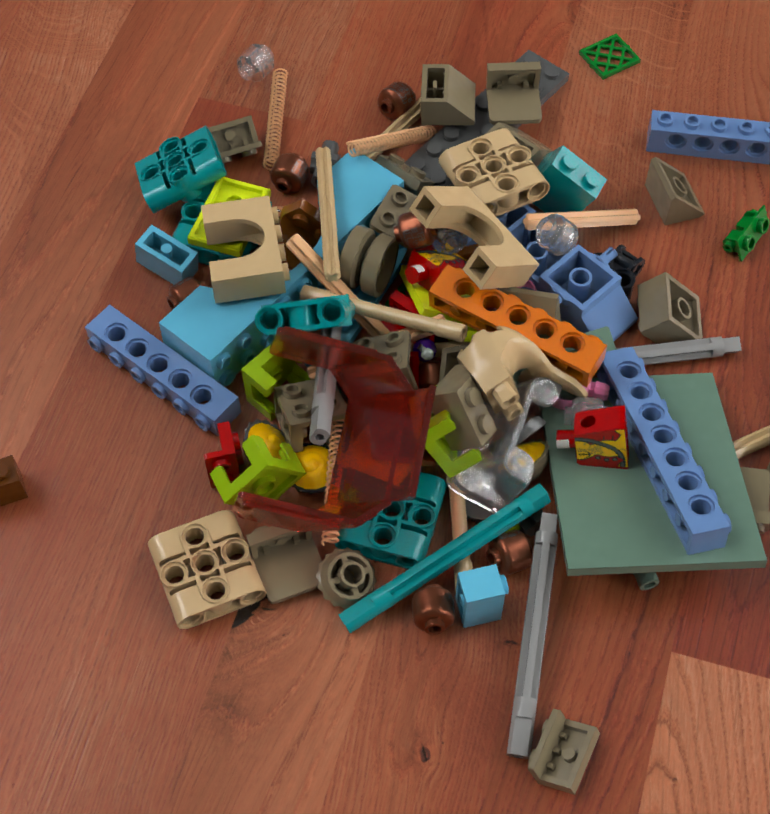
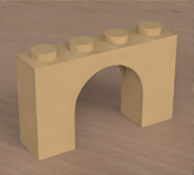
M424 186L409 208L426 229H453L467 235L479 245L463 267V271L480 290L524 286L540 265L468 186Z
M269 196L201 205L207 245L235 241H249L260 245L255 252L249 255L209 262L215 304L286 293L285 281L290 280L288 263H282V261H286L284 243L278 244V242H283L281 226L275 225L279 223L277 206L271 207Z

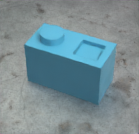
M152 224L135 243L136 262L173 285L187 277H193L198 271V252Z
M496 564L458 573L455 600L464 628L501 620L505 594H509V587L505 575H499Z

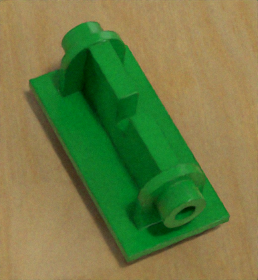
M765 205L759 211L754 209L746 211L737 223L736 230L733 229L723 240L722 247L724 251L728 253L732 251L737 252L741 262L754 249L761 236L769 229L770 220L767 217Z

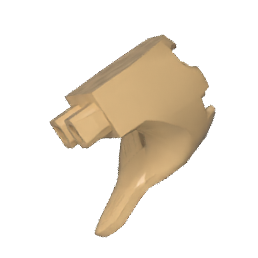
M498 326L496 328L498 331L487 332L482 329L475 333L470 344L464 350L461 349L456 357L459 364L471 374L477 388L480 390L481 396L495 414L501 411L508 422L524 412L522 405L518 401L520 396L513 379L514 373L520 369H525L518 378V382L522 386H553L577 397H584L586 399L588 396L582 384L553 366L534 342L518 331L505 326Z

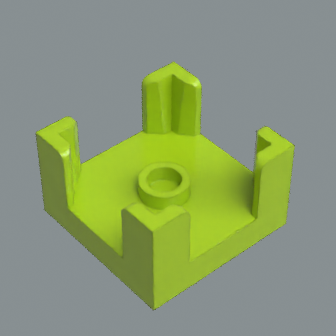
M282 334L241 369L247 401L270 421L276 418L275 405L267 397L274 392V387L281 386L286 380L289 383L310 380L308 373L296 364V361L298 363H303L304 361L308 363L311 360L310 352L288 334Z
M434 386L410 400L415 436L448 477L451 478L482 461L481 452L475 448L459 457L457 450L451 451L445 435L455 430L456 426L447 410L434 415L426 399V396L435 388Z
M251 435L244 441L242 447L252 464L232 483L223 466H217L210 473L224 504L264 511L303 477L306 472L291 444L282 442L279 445L281 448L279 450L281 459L272 457L261 437Z

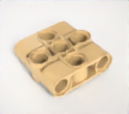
M506 128L495 130L445 150L439 157V164L453 185L468 186L496 217L542 199L550 189L548 181L531 160L532 153L530 149L520 145Z
M232 510L218 511L159 533L148 541L151 556L179 629L195 627L252 605L266 596L267 592L251 556L249 545L245 541ZM194 539H202V542L199 544H190ZM234 554L244 555L239 560L230 559ZM205 565L214 566L207 572L199 571ZM174 577H183L178 583H169ZM216 592L224 593L220 599L214 600L210 598Z

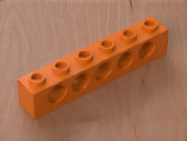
M447 264L429 290V306L477 331L484 329L487 332L498 331L496 329L498 326H505L518 331L534 342L553 366L575 378L585 387L589 385L605 359L607 345L598 337L586 335L569 322L559 321L549 316L543 309L533 308L523 303L520 298L513 294L507 295L498 289L480 290L461 268H454ZM464 294H467V295H470L471 297L463 298V297H460V296H461V295H464ZM492 307V308H496L497 310H496V311H488V310H486V309ZM513 321H521V322H523V324H521V325H516V324H513L512 322H513ZM546 334L549 335L550 338H540L539 335ZM574 348L577 350V352L572 353L566 351L565 349Z

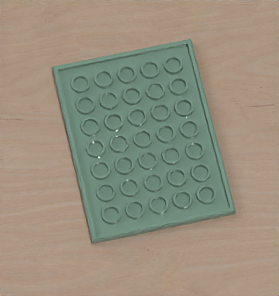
M713 373L648 375L649 378H653L655 381L656 391L660 398L666 401L668 413L672 420L678 423L681 437L685 443L687 442L690 445L692 457L697 466L700 465L702 467L705 481L709 488L715 491L723 514L726 513L731 521L732 528L728 534L725 547L691 555L687 554L629 438V469L579 465L575 448L557 449L556 443L557 430H574V417L579 412V409L561 410L553 407L545 397L546 386L536 387L541 417L546 422L543 426L545 441H548V445H550L548 448V462L567 576L766 567L767 557ZM598 377L592 378V382L599 381ZM550 386L548 388L555 397L560 399L573 400L578 398L556 387ZM609 399L599 400V404L598 400H593L594 405L591 408L592 401L587 400L589 402L587 404L590 407H586L584 411L596 409L595 407L597 409L612 407Z

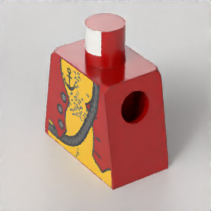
M435 240L433 245L413 249L405 269V277L409 283H417L429 291L447 264L454 268L463 269L467 260Z
M625 405L577 412L574 417V430H557V449L575 448L579 465L629 469V441Z

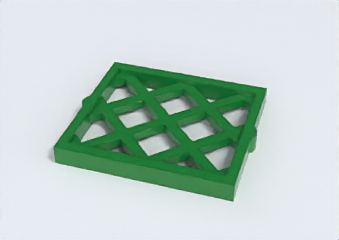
M617 33L579 50V55L602 80L640 63L641 60ZM615 41L618 42L622 47L614 46ZM600 48L610 49L609 54L600 53ZM612 51H622L621 56L612 55ZM625 52H627L632 58L624 57ZM587 55L595 56L594 61L591 60ZM598 57L607 58V63L599 62ZM610 60H620L619 65L610 64ZM598 66L605 67V71H601Z

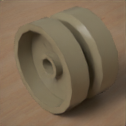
M362 225L355 226L350 232L340 255V279L350 289H355L360 285L361 291L364 294L375 298L381 296L390 281L397 261L399 243L395 236L381 233L376 237L373 229Z

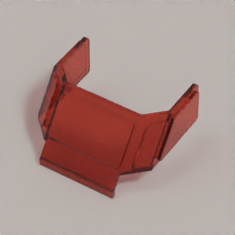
M288 326L279 327L270 346L269 353L329 369L349 398L327 502L322 507L313 509L241 491L238 492L231 512L237 514L238 518L296 532L331 531L359 527L377 516V513L390 506L393 501L413 500L416 497L437 386L430 385L428 388L414 390L393 357L379 353L375 349Z

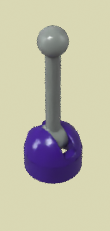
M429 338L417 340L412 349L413 351H418L419 361L421 362L432 360L437 352L435 343Z

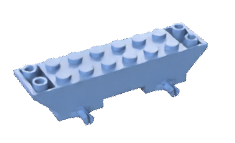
M529 205L497 216L499 221L540 264L529 278L537 291L559 294L561 321L569 322L583 333L607 326L610 329L613 341L637 322L638 317L620 285L622 277L608 265L609 262L618 256L617 251L613 250V247H609L598 256L588 252L579 244L574 248L569 244L565 246L566 242L550 229L526 230L523 218L528 213L537 212ZM443 228L464 246L477 244L470 237L459 231ZM522 287L523 289L533 290L528 287Z

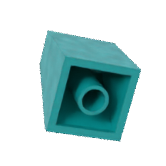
M563 145L546 154L537 168L548 181L550 189L542 199L533 202V204L545 213L582 211L597 198L607 179Z

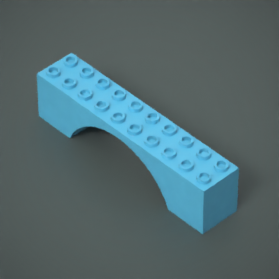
M347 153L332 166L339 259L344 244L354 227L362 225L370 228V221L390 187L398 185L404 188L403 179L366 155L351 157ZM374 230V232H375V234H376V237H377L380 233H378V232H376V231ZM321 236L313 250L323 260ZM302 263L289 271L290 280L285 281L286 293L215 304L213 288L200 285L159 322L163 342L221 385L228 386L233 382L236 374L264 348L272 344L275 337L279 335L265 336L264 333L257 329L255 315L261 309V305L300 300V292L304 285L327 289Z

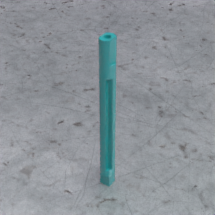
M540 483L505 507L338 614L349 633L354 632L415 590L549 504L551 500L548 492Z

